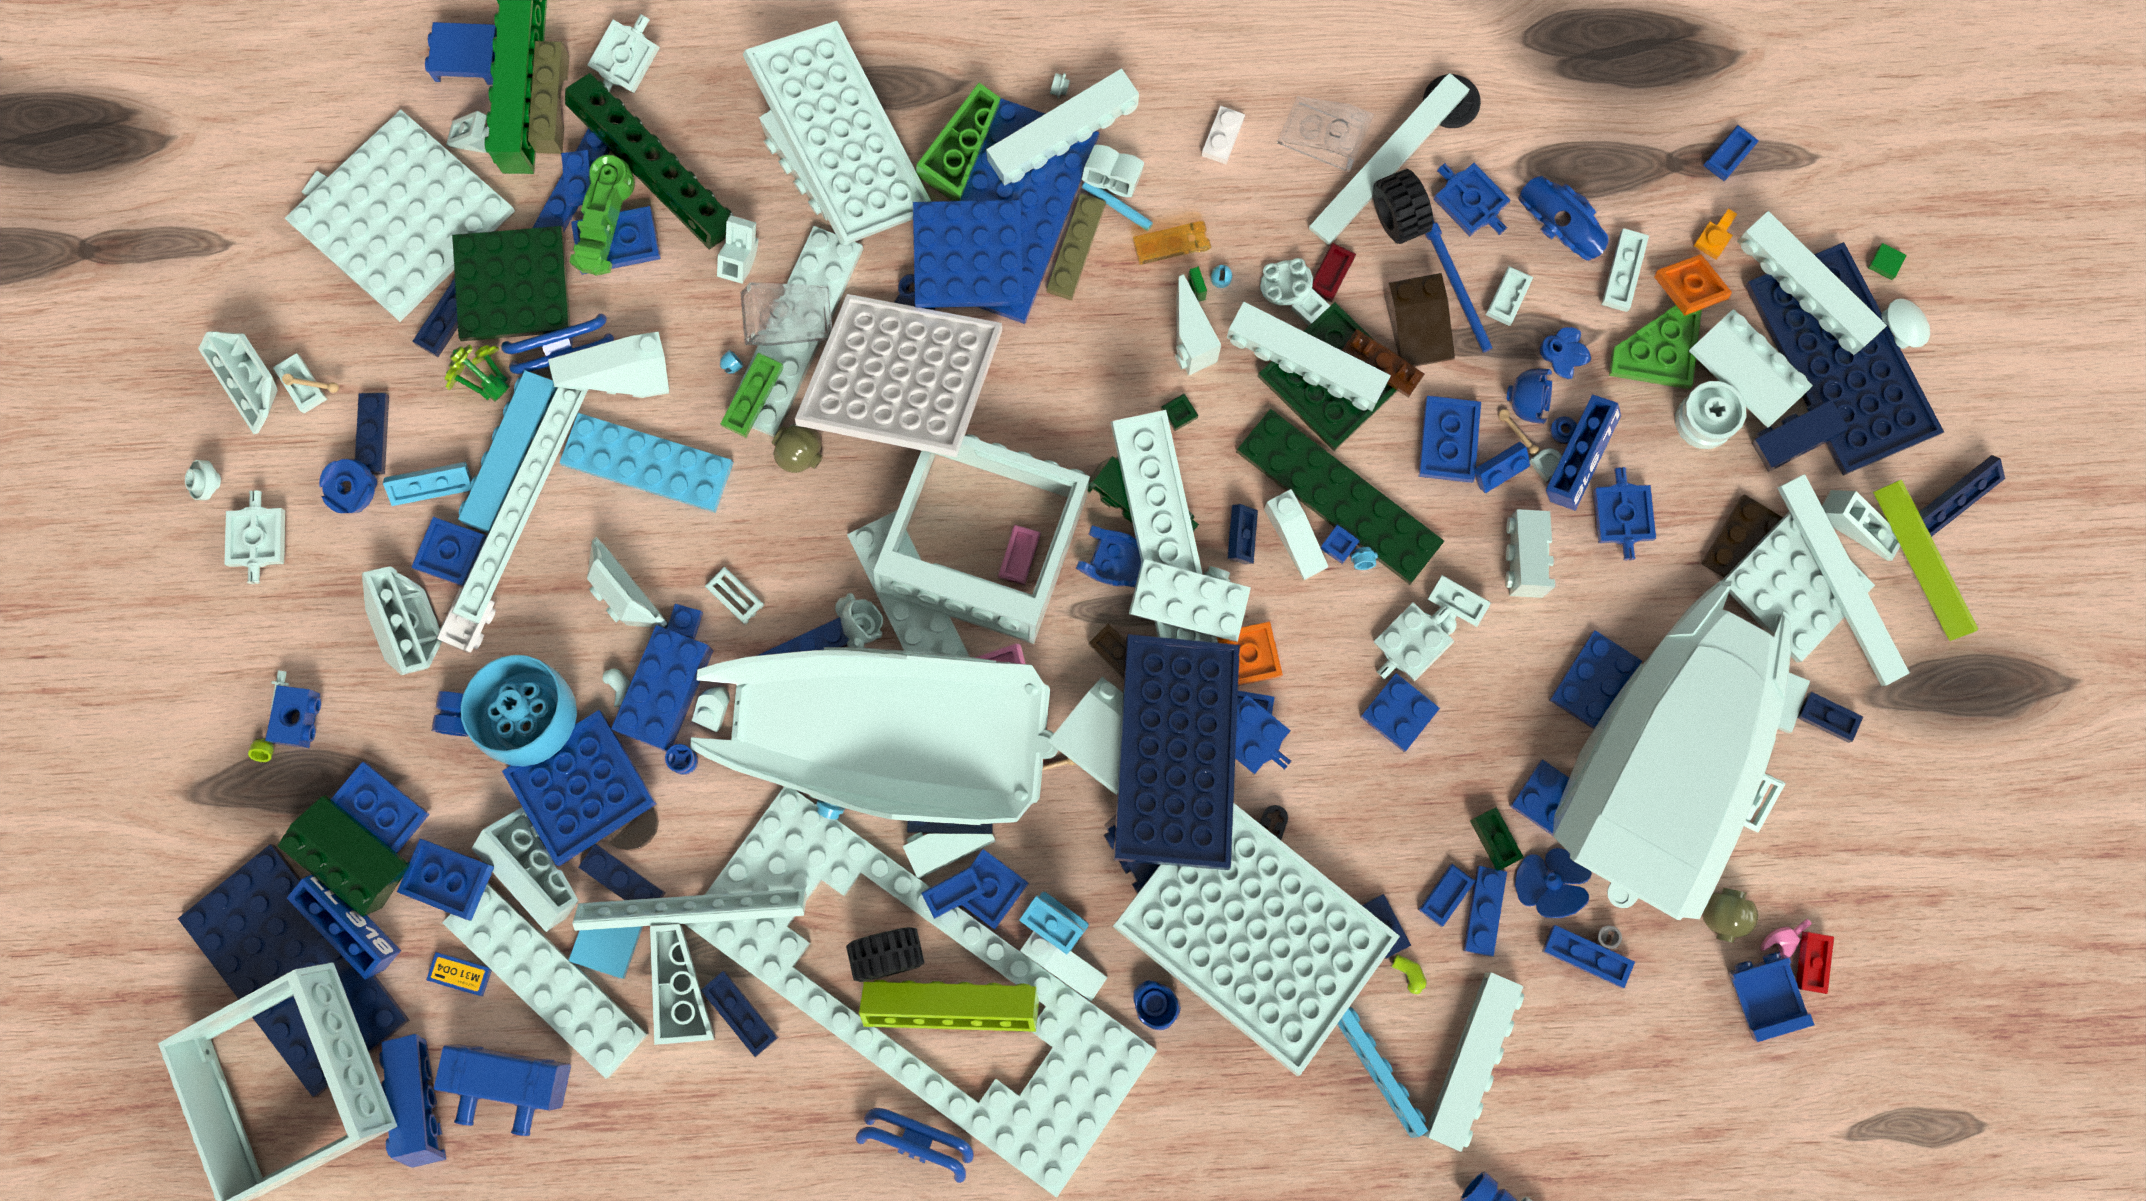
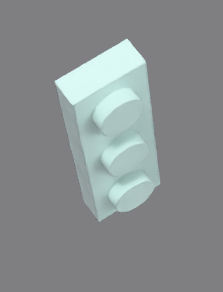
M1625 228L1622 229L1601 305L1625 312L1629 311L1649 235Z

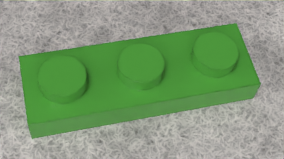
M760 353L757 354L720 423L722 427L747 438L784 368L782 363Z

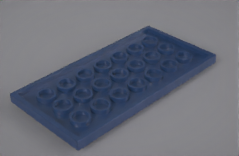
M1844 242L1814 254L1882 320V313ZM1765 274L1745 284L1779 353L1784 355L1787 361L1813 385L1802 396L1807 407L1820 400L1823 403L1832 400L1849 429L1844 434L1826 443L1843 476L1944 433L1903 352L1895 343V337L1888 325L1865 347L1853 355L1850 351L1843 349L1839 344V340L1830 332L1825 331L1811 313L1804 311L1799 302L1791 294L1786 293L1772 275Z
M1127 635L1114 861L1218 870L1231 869L1240 645Z
M273 844L268 845L178 918L238 999L247 996L295 969L334 963L369 1054L410 1021L376 975L365 980L287 899L301 881V878ZM294 995L252 1017L312 1097H318L329 1088Z

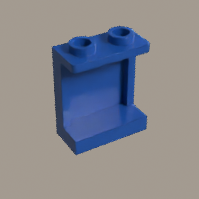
M433 22L432 32L428 34L429 57L427 56L425 59L427 73L430 74L435 82H441L442 76L483 78L487 85H493L490 67L491 62H495L492 42L493 38L497 37L496 26L493 24Z
M1775 952L1763 956L1764 961L1752 964V961L1738 963L1734 965L1735 970L1728 972L1751 1037L1756 1042L1815 1025L1811 1014L1806 1010L1790 966V963H1792L1790 957L1786 955L1781 956L1780 952Z

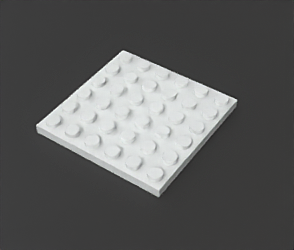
M847 294L795 417L796 425L957 457L1001 336L1002 323Z

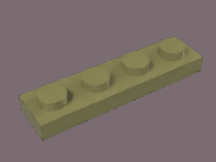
M1080 194L1051 275L1047 293L1073 300L1102 218L1106 201Z

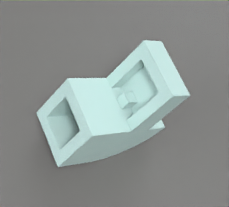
M730 215L726 224V243L718 254L717 277L743 284L752 268L757 253L759 239L755 238L756 222Z

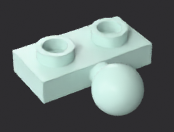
M1441 575L1428 597V600L1440 607L1444 604L1452 612L1440 623L1443 631L1448 635L1452 634L1456 629L1457 623L1455 618L1457 616L1477 627L1491 604L1487 599L1444 575Z

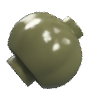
M796 423L790 425L789 428L783 426L772 441V444L775 446L773 452L774 459L778 466L787 472L799 473L810 467L815 469L823 459V455L820 454L821 437L815 429L797 426Z
M1723 887L1722 894L1713 893L1702 916L1707 927L1717 933L1716 939L1734 943L1735 937L1747 936L1756 927L1758 910L1753 901L1745 900L1746 892Z

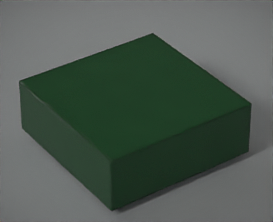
M1185 393L1161 406L1162 411L1166 410L1168 421L1174 431L1198 419V414Z

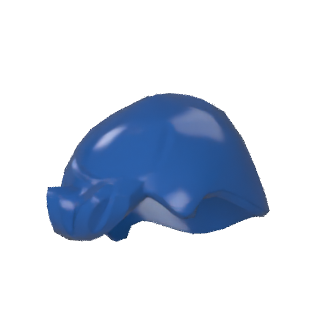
M1150 980L1144 981L1135 987L1133 999L1139 1020L1154 1030L1168 1029L1178 1018L1181 1011L1180 1000L1175 992L1164 984Z

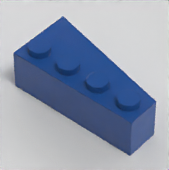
M417 1034L383 1041L382 1052L379 1053V1062L382 1069H384V1080L381 1082V1086L397 1124L396 1128L388 1131L389 1138L386 1139L387 1154L391 1159L411 1168L446 1160L445 1149L439 1150L437 1136L442 1135L441 1124L437 1123L432 1109L437 1105L436 1094H434L432 1086L428 1085L427 1082L433 1078L427 1041Z

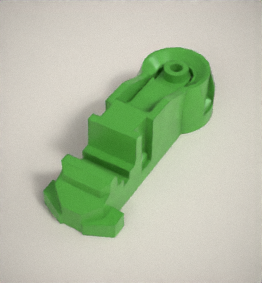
M613 155L598 157L590 167L588 177L590 186L586 192L581 209L584 217L582 221L577 223L581 232V239L577 245H574L575 254H571L569 261L580 272L595 276L611 273L612 264L610 261H607L622 202L632 194L635 188V178L629 165L623 159Z

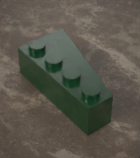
M1111 456L1101 462L1090 476L1088 493L1090 494L1092 490L1100 494L1102 503L1109 508L1118 509L1119 507L1123 510L1121 512L1123 518L1133 523L1118 457ZM1189 511L1194 532L1199 524L1193 520L1195 516Z

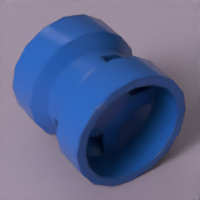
M675 744L667 750L665 763L672 771L681 775H687L697 768L698 756L688 746Z

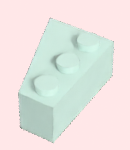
M1517 509L1511 517H1508L1506 524L1507 534L1511 535L1510 544L1506 547V560L1510 561V571L1506 572L1505 586L1509 588V596L1543 598L1555 588V579H1549V566L1554 564L1553 556H1549V543H1552L1550 511Z

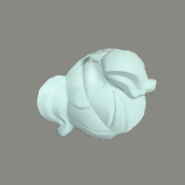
M848 593L846 597L839 598L835 611L841 619L844 634L849 638L847 642L848 647L864 648V644L882 637L883 632L880 628L883 624V617L872 602L866 599L855 600L852 593Z

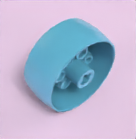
M526 655L505 656L485 665L468 683L461 702V720L467 735L475 746L490 758L511 766L524 767L535 765L552 757L570 738L577 717L574 694L561 674L545 662ZM526 691H534L530 696L525 695ZM538 704H543V709L540 712L535 713V706ZM531 722V728L528 731H523V725ZM507 723L511 724L510 730L504 732L503 726Z

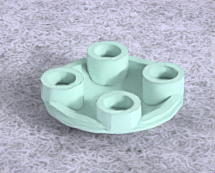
M1300 258L1284 260L1275 264L1270 263L1263 269L1264 275L1261 278L1260 289L1263 297L1270 303L1291 305L1301 301L1308 295L1312 288L1313 276L1305 261Z
M1895 299L1889 304L1888 309L1882 312V320L1889 325L1890 330L1895 335V343L1900 348L1905 349L1908 346L1913 348L1922 347L1928 342L1930 337L1929 323L1921 309L1913 302L1906 299Z

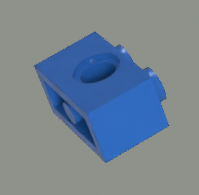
M277 685L265 741L278 745L309 748L310 742L314 740L316 734L314 722L316 714L321 709L320 693L310 689ZM299 711L300 718L293 724L292 716L295 712Z

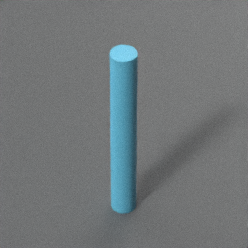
M1084 182L1082 186L1084 190L1096 198L1106 201L1108 206L1144 230L1149 231L1152 227V221L1104 189Z

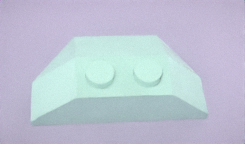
M217 331L206 332L198 348L252 433H259L268 417L278 391L273 377L245 334Z
M597 537L594 538L591 544L587 579L592 584V587L589 588L591 593L599 602L602 599L606 601L610 606L606 611L615 622L621 620L627 626L655 628L658 625L666 629L668 626L666 619L607 547Z
M391 566L363 572L365 611L384 660L400 675L428 669L442 641L436 639L440 628L425 590L407 577L397 573V570Z

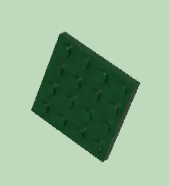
M562 226L452 235L458 336L461 342L543 335L570 327L564 232Z
M1336 302L1303 331L1341 351L1356 329L1373 339ZM1273 361L1262 369L1257 376L1334 452L1398 392L1395 388L1386 384L1373 411L1368 409L1361 410L1355 407L1352 401L1344 397L1338 398L1331 395L1327 388L1319 384L1317 386L1311 385L1303 379V376L1295 372H1285L1279 367V364Z

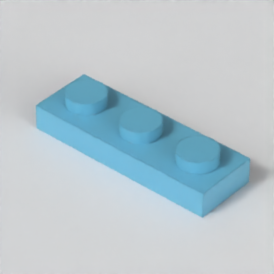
M461 462L385 477L383 485L391 506L471 491L472 477L467 463Z

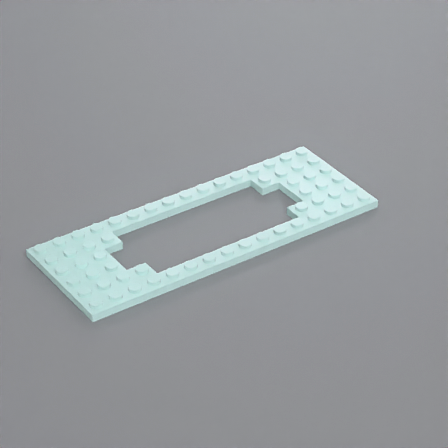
M784 786L705 895L806 889L807 901L819 883L824 881L845 896L861 873L1014 984L1024 983L1036 986L1039 1002L1046 1007L1037 1018L1036 1032L1032 1033L1053 1048L1020 1096L998 1079H995L981 1101L977 1102L878 1028L864 1027L859 1014L794 967L811 944L788 927L795 916L684 924L1057 1198L1157 1050L959 907L934 919L921 894L931 888L838 820L828 819L819 815L816 804L795 789Z

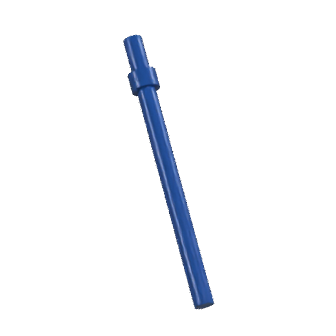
M1433 220V228L1425 236L1427 240H1431L1482 352H1487L1493 347L1441 238L1442 231L1438 223H1434Z

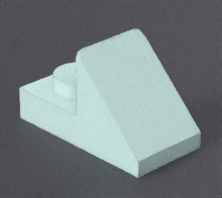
M476 111L453 120L446 145L452 148L487 153L484 145L485 137L489 136V127L485 125L487 115Z

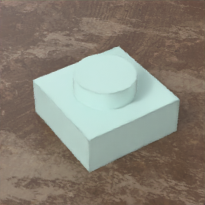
M1311 288L1307 296L1292 305L1291 310L1309 326L1330 305Z

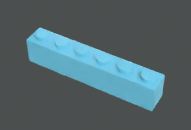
M524 370L522 377L517 379L512 400L507 402L504 407V418L500 426H497L493 432L491 447L489 451L484 453L481 459L482 467L479 474L471 481V492L467 500L463 501L459 508L458 520L466 526L487 534L489 533L557 387H554L553 380Z

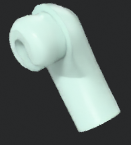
M612 668L603 673L602 679L605 684H609L616 691L614 706L621 707L631 683L620 670Z

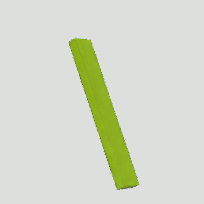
M1902 479L1874 491L1873 493L1949 641L1976 632L1978 627Z

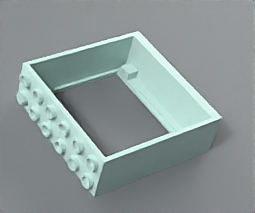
M971 434L964 436L957 457L937 454L1068 497L1034 592L1031 595L937 563L930 564L897 553L934 457L937 454L921 450L873 571L876 592L1034 644L1086 502L1090 476L1085 475L1083 471L1078 469L1069 470L1060 467L1051 460L1041 461L1035 459L1026 452L1019 451L1017 453L1008 450L999 443L989 444L983 442Z
M334 963L295 969L158 1043L216 1201H249L260 1197L397 1127ZM294 995L347 1135L262 1177L211 1039Z

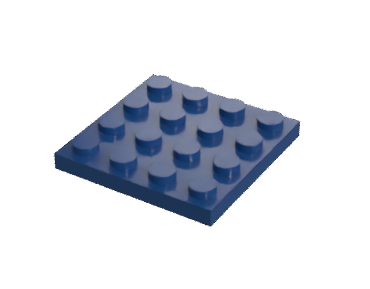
M1020 200L913 202L915 308L1024 306Z
M600 710L575 724L568 741L549 759L524 767L510 765L502 771L557 866H561L657 804Z

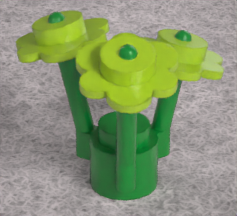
M470 344L465 348L460 346L453 350L450 356L452 360L449 364L450 369L446 372L445 376L447 381L446 388L448 390H451L458 381L482 395L486 400L491 398L496 402L509 389L510 386L506 383L508 378L501 373L491 359V356L499 350L498 346L496 347L495 345L490 348L489 345L479 347L474 353L476 357L472 359V362L467 359L468 354L473 349ZM485 360L496 377L492 373L487 377L475 365ZM465 365L483 381L480 385L484 389L461 377Z

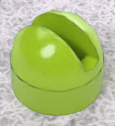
M266 738L256 739L250 745L248 756L258 762L270 761L274 751L273 744L265 741Z

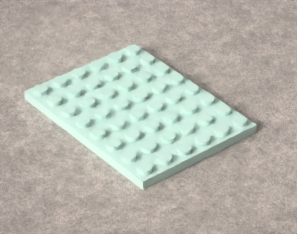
M1234 803L1231 869L1218 870L1160 865L1112 926L1296 1076L1302 1074L1400 937Z

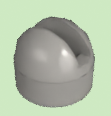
M1609 925L1599 931L1598 941L1602 947L1611 950L1620 945L1622 935L1618 928ZM1612 931L1614 936L1609 946L1605 942L1608 938V932Z

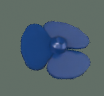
M1554 848L1550 850L1545 856V862L1538 855H1528L1524 858L1516 874L1515 887L1519 901L1529 907L1536 905L1538 913L1546 918H1563L1576 914L1588 904L1589 894L1580 886L1568 884H1584L1591 878L1592 872L1574 862L1566 849Z

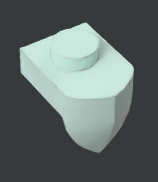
M726 687L709 688L698 697L692 718L693 722L715 732L722 727L730 701V695Z

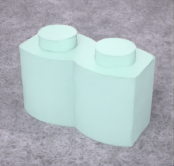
M1094 145L1084 167L1082 180L1097 188H1107L1116 195L1132 197L1142 175L1144 162L1134 155L1119 154L1109 146Z

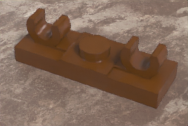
M1356 329L1342 349L1343 352L1391 375L1387 384L1408 398L1425 375V373L1358 329Z

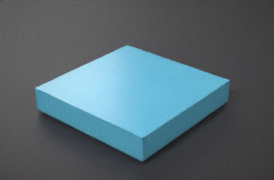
M643 926L579 930L569 962L625 979Z

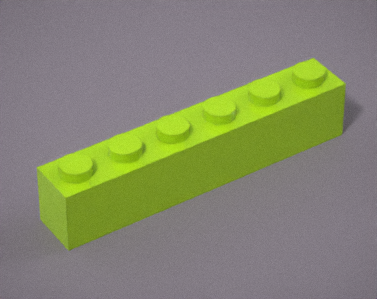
M874 980L873 982H864L859 1015L864 1027L1036 1032L1039 998L1036 986L1024 983L1009 986L999 983L974 985L970 982L945 984L940 981L916 983L905 980L897 983Z

